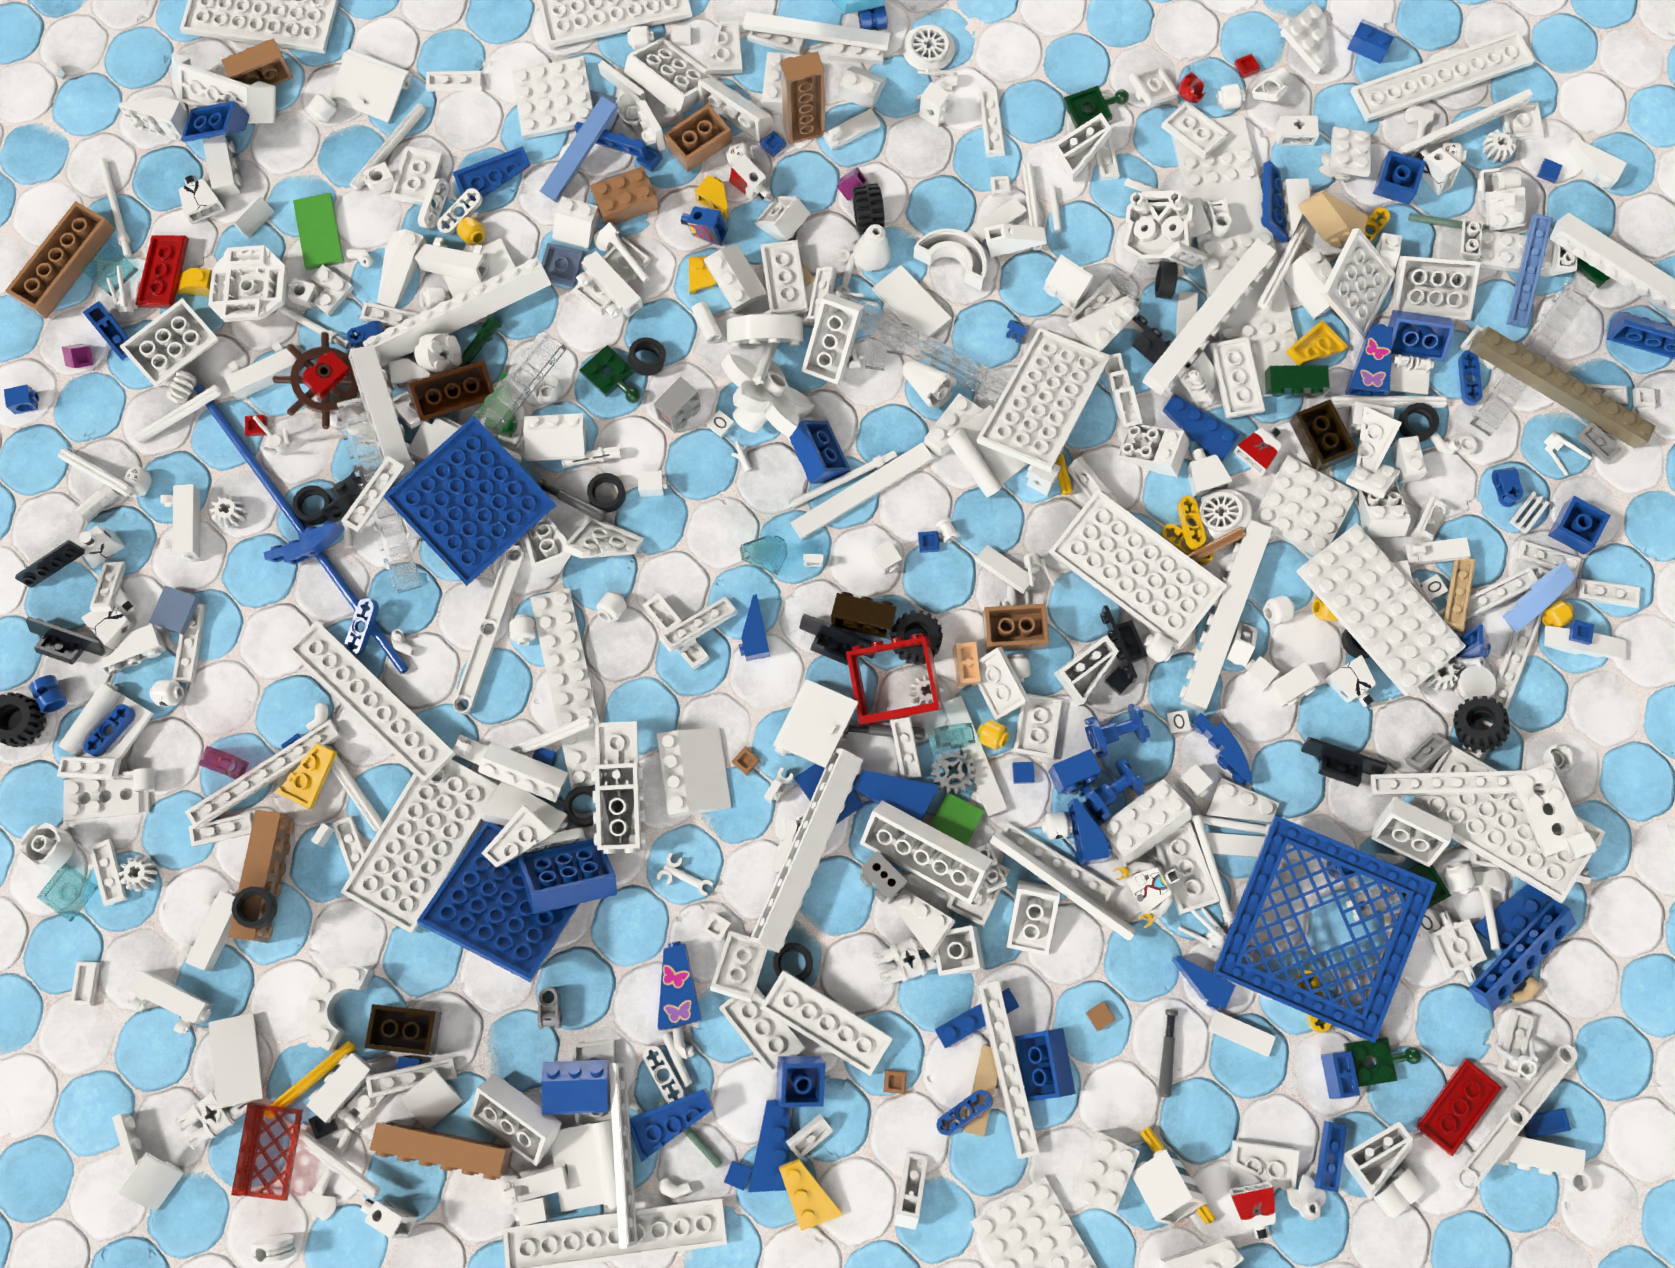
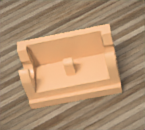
M976 642L956 643L952 650L957 688H962L968 684L975 686L978 682H981Z

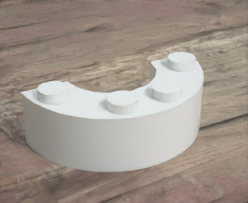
M939 229L926 234L916 243L913 258L929 266L941 257L957 259L965 268L964 283L981 291L986 274L987 260L982 246L971 235L957 229Z
M758 314L734 317L726 321L727 345H730L731 348H741L742 344L747 343L752 345L760 344V341H768L769 344L784 342L788 343V346H799L800 342H804L803 318L798 316Z
M353 966L342 967L326 974L313 987L306 1003L305 1019L312 1038L325 1050L336 1051L345 1033V1030L339 1027L335 1020L334 1010L337 1001L348 991H366L375 971Z

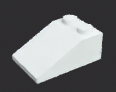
M1018 880L1007 948L1048 956L1060 898L1058 890L1052 886Z

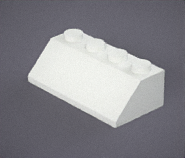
M713 77L698 81L700 103L704 106L709 103L720 117L758 142L773 127L772 116L767 110L760 109L752 100H747L738 91L728 88L723 81H718Z
M495 1073L477 1088L469 1117L535 1166L540 1163L556 1139L562 1123L551 1114L543 1115L542 1108L537 1103H534Z

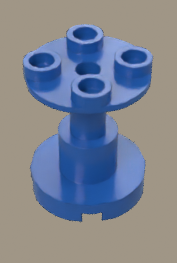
M1129 704L1128 713L1130 719L1117 724L1111 721L1099 725L1095 717L1084 720V723L1088 725V727H1085V732L1092 749L1096 748L1098 751L1095 754L1097 758L1107 756V744L1119 741V736L1134 731L1141 743H1145L1146 739L1150 738V731L1147 726H1144L1142 721L1144 714L1140 706L1135 707L1134 704Z
M1125 759L1116 762V768L1121 777L1109 786L1103 784L1094 791L1088 785H1084L1078 790L1080 798L1084 796L1086 799L1084 805L1098 821L1101 819L1102 823L1111 818L1108 807L1117 801L1116 796L1126 788L1130 787L1137 795L1141 796L1144 794L1142 786L1145 783L1138 774L1134 775L1130 770V764Z

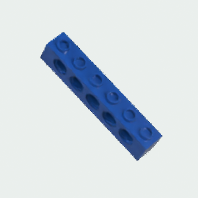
M1552 899L1469 987L1475 1001L1491 1012H1494L1577 924L1571 909Z

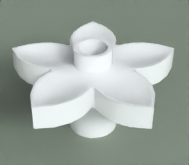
M728 353L721 363L724 372L739 387L733 395V403L737 406L733 412V417L739 426L749 432L757 433L768 420L778 431L789 438L798 427L799 419L807 417L815 407L802 393L788 387L785 376L775 361H772L764 383H759V386L755 385V381L752 380L757 367L748 360Z

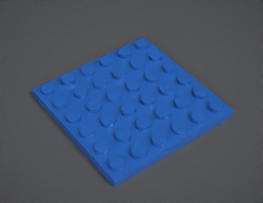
M475 416L471 417L383 496L466 586L472 583L557 506Z
M485 821L418 918L417 924L531 983L580 904L533 914L518 858L512 859L501 867H495L482 854L485 848L503 829L491 822Z

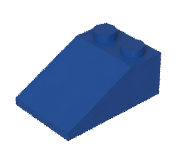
M1073 798L1067 807L1072 820V833L1078 865L1102 863L1110 858L1109 854H1112L1111 843L1106 840V836L1078 798Z

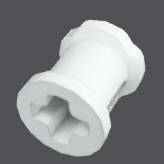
M950 517L936 524V528L940 529L944 537V543L952 542L960 536V533L956 532L952 524L953 520Z

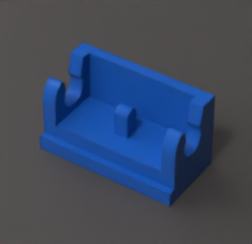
M1352 1052L1321 1055L1329 1099L1360 1096Z

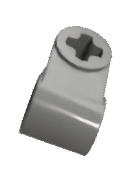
M544 988L538 995V1029L553 1026L561 1028L562 1026L561 995L556 988ZM548 991L554 994V1000L551 1003L545 1001V994Z

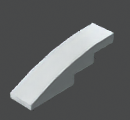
M1121 353L1110 355L1109 362L1104 369V374L1122 427L1140 425L1143 422L1134 387L1130 384L1127 369H1124Z
M659 593L643 604V607L663 633L682 622ZM696 639L677 649L693 670H696L710 659Z
M1545 627L1544 646L1574 655L1585 654L1596 658L1607 657L1617 661L1626 660V640L1593 633L1592 644L1586 645L1570 641L1569 628Z

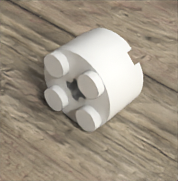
M430 333L423 335L418 340L420 342L415 347V359L417 364L428 372L441 373L461 365V348L455 336L444 333Z
M43 823L39 826L34 825L29 828L22 837L20 844L23 845V852L20 851L26 862L54 871L61 869L76 849V843L73 842L70 833L49 823Z

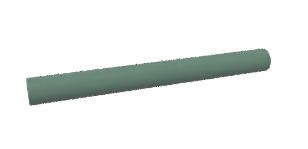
M1410 213L1408 221L1462 229V221L1414 213ZM1484 224L1482 228L1483 230H1486V225Z
M663 1098L658 1105L661 1106L668 1102ZM691 1127L683 1131L716 1169L723 1163Z

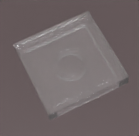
M1038 550L1039 558L1044 559L1045 565L1055 583V586H1051L1042 567H1040V571H1038L1039 590L1080 589V578L1076 573L1048 553L1050 550Z

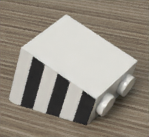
M1164 1149L1157 1151L1153 1154L1154 1158L1148 1162H1140L1131 1173L1157 1222L1173 1225L1208 1203L1196 1183L1172 1151Z

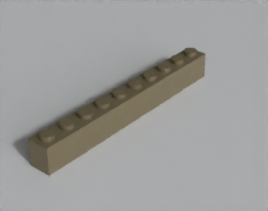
M1486 327L1477 333L1469 348V351L1590 423L1593 422L1597 427L1627 445L1637 448L1649 442L1656 427L1654 424L1494 329Z

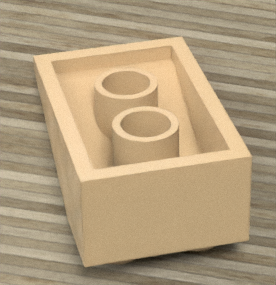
M1324 190L1298 204V208L1320 237L1333 247L1340 248L1344 246L1352 229L1360 228L1364 233L1368 215Z

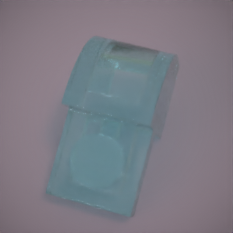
M972 723L946 725L933 729L934 732L928 734L932 754H939L953 748H964L976 743Z

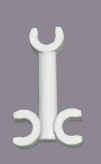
M841 249L840 255H844L846 258H838V264L846 265L842 283L835 292L844 291L845 293H850L848 286L853 268L855 266L861 270V266L854 259L853 253H849L846 249Z
M669 853L667 863L664 869L657 874V879L660 880L663 875H668L669 878L666 884L670 885L673 881V876L698 888L701 895L708 896V893L703 891V886L710 885L713 887L714 884L709 880L701 881L678 869L682 865L683 859L679 858L677 863H672L671 859L674 854Z

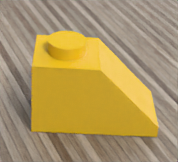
M708 174L695 190L696 201L709 209L721 211L723 218L728 219L729 212L724 184L719 178H713Z
M190 268L181 273L177 293L209 297L212 271L200 268Z

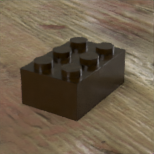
M1331 399L1295 413L1289 422L1313 469L1316 471L1324 470L1351 459L1357 452V448Z
M848 592L836 594L831 614L832 625L841 629L890 640L897 606H893V603L888 601L875 602L870 597H853L854 595Z
M372 1004L364 1048L435 1056L442 1012Z

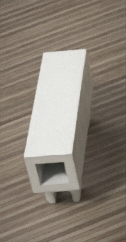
M440 237L435 238L433 245L423 243L415 256L422 271L482 282L489 270L486 262L487 253L482 252L484 246L476 245L473 253L447 248V245L442 244L444 238Z
M597 251L588 254L583 259L581 264L584 272L576 277L578 283L582 288H585L593 280L615 303L606 309L609 312L607 314L612 320L620 312H623L629 318L643 307L638 294Z
M279 341L271 344L275 354L242 369L235 360L228 363L232 373L225 376V379L232 394L240 400L275 384L272 381L275 375L290 376L293 364L297 359L287 348L284 349Z
M194 484L173 486V495H161L160 503L164 504L165 507H173V540H161L160 549H164V552H172L178 559L185 562L200 558L201 491Z
M228 889L227 893L219 891L217 897L203 894L200 902L212 907L194 945L181 941L177 950L189 954L185 963L204 971L212 972L229 936L233 917L231 910L232 902L238 892Z
M139 970L128 988L129 991L137 994L129 1006L130 1009L142 1012L147 1000L181 1016V1019L174 1027V1031L180 1034L188 1032L191 1022L203 1024L212 1012V1003L148 971Z

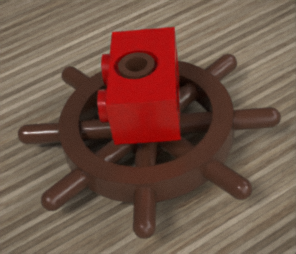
M327 332L321 333V347L312 348L303 354L293 344L287 345V350L297 359L291 369V375H275L272 381L274 383L291 384L293 393L298 400L287 410L288 415L293 416L305 406L314 412L322 413L323 429H329L330 413L339 412L347 407L357 416L364 413L363 409L354 402L359 389L349 361V354L347 355L336 348L329 347V334ZM318 358V363L314 365L311 361ZM305 366L307 369L303 372V376H300V373ZM300 384H305L309 390L304 393ZM337 384L351 386L347 394H345ZM330 391L340 400L330 403ZM317 395L322 399V403L314 401L312 398Z

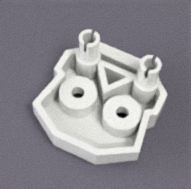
M1180 190L1142 191V193L1138 192V195L1136 192L1131 195L1130 200L1132 203L1127 206L1125 220L1128 224L1123 248L1143 262H1172L1165 259L1163 255L1165 250L1177 241L1191 247V228L1195 225L1196 210ZM1173 226H1176V229L1174 231H1171V228ZM1144 227H1148L1147 231H1142Z

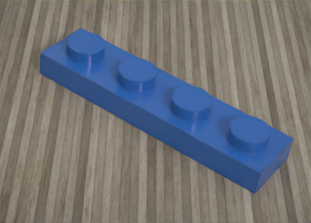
M576 123L574 127L576 133H578L584 123ZM604 129L595 143L646 159L648 154L645 143L640 139L628 138L621 133H612L607 129Z
M1009 988L1002 991L1006 1013L1008 1014L1018 1008L1019 1005ZM981 1003L934 1029L944 1048L986 1026Z

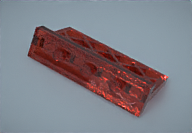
M260 1103L247 1104L231 1195L281 1201L288 1200L303 1114L302 1109L270 1106ZM265 1110L272 1111L276 1117L269 1125L263 1119ZM288 1113L296 1114L294 1124L288 1128L282 1118ZM279 1122L284 1132L276 1138L270 1128ZM267 1132L272 1142L263 1148L259 1140L260 1136ZM287 1134L291 1139V1145L284 1150L278 1141ZM275 1144L281 1154L274 1160H271L266 1150ZM262 1154L268 1164L259 1170L255 1163L256 1158ZM283 1157L287 1162V1168L280 1173L274 1163ZM271 1167L277 1177L268 1183L262 1173ZM258 1177L264 1187L258 1192L251 1191L252 1181ZM277 1180H280L283 1185L282 1195L275 1194L270 1187Z

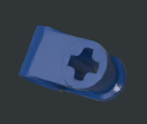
M371 321L365 325L351 328L347 332V339L352 349L359 346L358 344L364 347L363 342L367 338L384 332L382 322Z
M1511 467L1492 472V482L1497 492L1498 501L1504 507L1513 506L1524 494L1517 469Z

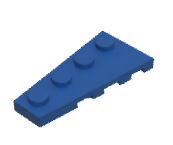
M522 146L452 173L461 195L466 190L472 188L476 189L484 198L531 165ZM471 195L469 197L472 201H476L475 196Z
M1271 161L1263 163L1262 172L1263 201L1261 202V223L1281 243L1289 241L1288 234L1284 233V227L1287 226L1286 218H1283L1281 211L1285 209L1280 195L1283 192L1280 170Z
M1175 393L1163 409V412L1179 428H1182L1192 441H1195L1203 448L1206 455H1217L1221 462H1223L1240 436L1238 432Z
M1527 883L1494 909L1501 952L1532 922L1550 899V896ZM1485 915L1483 919L1472 926L1477 933L1490 942Z
M707 1088L630 1118V1134L641 1162L714 1109Z
M767 1100L748 1192L786 1191L779 1166L791 1162L790 1147L786 1143L790 1139L789 1107H780L777 1100Z

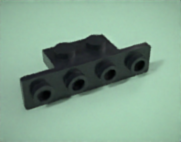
M1135 315L1132 320L1144 331L1132 346L1152 364H1155L1172 344V341L1168 339L1166 342L1161 337L1163 334L1157 328L1151 329L1147 325L1148 321L1142 315ZM1188 362L1186 367L1189 368L1191 364Z
M360 467L330 489L336 499L322 509V512L329 521L337 523L343 518L378 468L369 474L363 467Z
M67 540L17 573L15 579L33 588L85 554V549Z
M1104 605L1100 613L1101 621L1104 625H1107L1109 630L1107 632L1108 637L1114 642L1119 651L1116 657L1124 665L1123 673L1125 678L1129 679L1131 684L1135 683L1138 676L1132 663L1146 659L1147 653L1133 620L1116 625L1108 605Z
M803 614L799 628L816 635L810 650L842 664L848 665L846 652L852 651V647L863 645L864 648L872 647L871 643L873 642L871 640L862 638L813 616ZM875 653L864 656L873 659Z
M28 616L26 619L29 631L43 636L34 647L36 653L71 665L77 661L84 651L99 656L105 654L103 644L97 638H91L77 631L64 629L59 625L47 623L39 618L35 619Z
M1308 737L1301 748V752L1320 758L1318 774L1356 787L1361 783L1362 773L1368 775L1383 774L1388 765L1386 762L1312 737Z

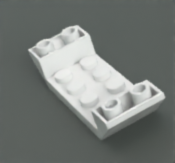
M176 53L171 54L173 91L179 101L196 107L235 101L250 115L247 123L276 122V86L261 81L248 85L191 66L190 58Z
M1462 220L1460 255L1466 261L1480 262L1481 268L1519 272L1527 236L1483 230V221ZM1548 239L1540 276L1551 277L1576 271L1577 256Z

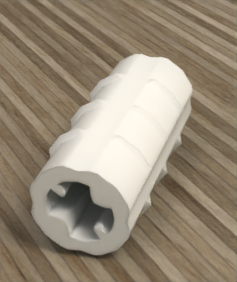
M702 301L695 304L691 309L707 343H714L720 340L722 334L707 302Z
M104 484L75 510L83 519L90 522L101 511L105 510L107 506L113 503L119 497V494L113 488Z

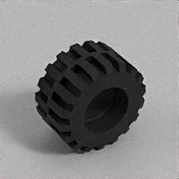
M874 183L854 186L852 191L853 209L859 234L863 235L867 228L874 224L884 228V205L879 185Z
M915 610L910 611V614L904 613L902 618L899 617L896 620V624H894L891 639L903 637L904 641L907 631L915 628L921 629L930 638L934 658L935 654L937 655L943 638L942 627L937 624L938 620L931 618L932 614L927 613V615L923 614L924 611L919 610V613H915ZM909 646L893 650L895 654L899 655V659H905L908 664L910 662H914V665H919V662L926 663L923 646Z
M9 692L7 695H0V743L17 748L18 746L25 747L27 743H34L35 737L39 738L41 736L39 733L45 729L43 723L46 722V718L43 715L46 713L40 711L35 700L20 693ZM21 710L22 718L20 723L15 728L9 730L8 723L10 717L15 712Z
M1473 696V700H1469V698L1464 700V705L1460 703L1458 710L1454 712L1455 718H1453L1456 736L1465 748L1471 747V750L1474 752L1480 749L1481 753H1486V749H1490V752L1494 751L1495 746L1500 748L1502 741L1506 742L1508 739L1507 734L1510 733V724L1506 708L1503 709L1501 702L1496 703V699L1492 697L1488 700L1487 696H1482L1479 699L1478 696ZM1478 718H1487L1494 722L1486 730H1475L1470 727V724Z

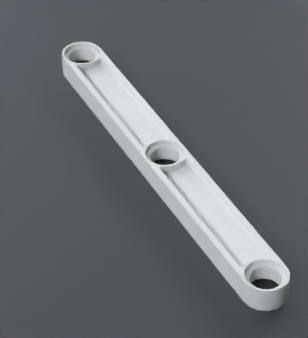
M517 545L511 546L504 554L453 702L454 709L461 715L469 714L473 710L525 558L523 550ZM514 550L520 551V557L516 560L510 559V553ZM488 624L495 626V630L491 634L484 632V628ZM461 700H467L469 702V706L466 710H460L458 708V704Z
M1565 1044L1555 1049L1456 1173L1455 1183L1459 1189L1469 1191L1478 1186L1576 1062L1578 1054L1574 1047ZM1561 1050H1566L1570 1053V1061L1562 1058ZM1514 1110L1522 1115L1521 1122H1516L1513 1119L1512 1112ZM1462 1174H1468L1471 1177V1186L1463 1184L1461 1180Z

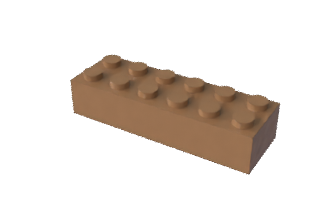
M808 52L801 56L780 60L783 125L789 144L823 136L825 132V74L819 52Z
M75 201L5 292L17 303L47 319L114 233L115 228L106 218Z
M255 810L238 893L248 887H261L270 891L277 901V897L280 896L282 891L281 877L286 871L285 858L290 852V834H293L295 828L293 818L279 812ZM260 895L248 897L243 904V915L253 921L262 918L267 908L266 900ZM232 917L228 937L268 943L273 934L272 922L265 927L252 929L238 924Z
M388 1121L376 1123L370 1150L376 1151V1156L388 1158L389 1156L396 1155L399 1161L410 1162L419 1160V1165L429 1167L439 1164L442 1170L453 1171L462 1169V1174L471 1176L482 1173L483 1178L490 1180L500 1179L501 1176L508 1174L513 1149L508 1146Z

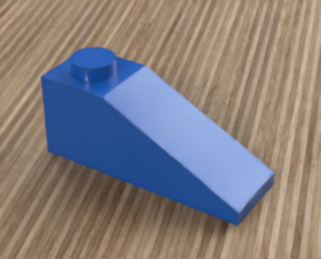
M98 301L83 311V314L121 360L127 358V354L120 348V345L126 342L129 337L103 303Z
M757 594L753 595L741 636L743 644H739L741 656L745 655L746 661L770 657Z
M1478 624L1459 637L1466 647L1457 654V657L1474 658L1482 656L1485 659L1490 654L1491 645L1488 643V635L1483 624Z
M1178 955L1172 958V962L1201 1000L1207 1002V1007L1216 1011L1218 1009H1226L1236 985Z

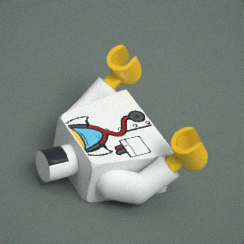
M1136 862L1125 866V868H1115L1113 872L1120 870L1122 876L1116 880H1127L1144 912L1138 921L1142 918L1147 919L1148 924L1143 928H1148L1153 921L1164 915L1173 901L1172 894L1175 893L1171 884L1181 880L1179 873L1175 868L1165 873L1161 866L1156 867L1153 863Z

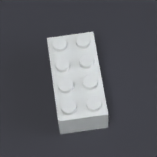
M829 293L821 299L801 372L838 384L843 379L863 313V305Z
M1162 779L1143 795L1100 825L1099 828L1106 836V840L1110 841L1112 852L1127 866L1192 819L1191 807Z

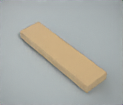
M1476 559L1454 560L1444 621L1455 631L1463 632L1465 628Z
M982 1045L971 1094L977 1090H984L993 1097L998 1074L991 1047ZM980 1095V1096H979L980 1100H979V1102H977L976 1104H972L971 1101H970L969 1103H970L974 1108H975V1106H977L978 1104H983V1105H985V1101H984V1100L986 1099V1096L983 1097V1096ZM969 1108L967 1109L965 1119L970 1116ZM990 1109L963 1127L962 1131L984 1137Z

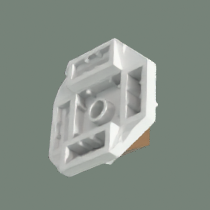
M265 245L227 248L223 254L224 256L212 269L208 306L224 322L262 320L268 315L275 314L285 304L288 268Z

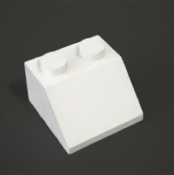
M851 66L845 71L839 84V98L873 110L887 78L859 67Z
M562 196L555 212L552 239L589 250L593 235L601 218L598 206Z
M776 196L754 224L776 240L788 241L794 237L796 230L806 222L810 212L798 197Z
M1060 255L1048 275L1043 289L1048 295L1055 296L1061 300L1066 307H1071L1075 310L1088 293L1093 275L1063 255Z
M971 925L950 929L935 952L939 976L966 974L985 970L977 927Z

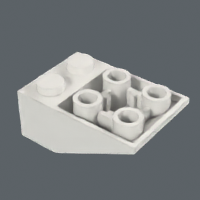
M155 97L118 104L124 116L128 118L134 128L138 130L145 129L155 135L162 134L172 140H181L188 113L179 101L165 97Z
M1135 425L1128 427L1117 458L1158 474L1177 477L1190 442L1184 431Z
M1397 481L1383 499L1357 489L1361 526L1369 537L1406 535L1411 518Z

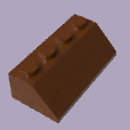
M477 361L405 382L411 402L420 421L493 400L495 396L485 361Z

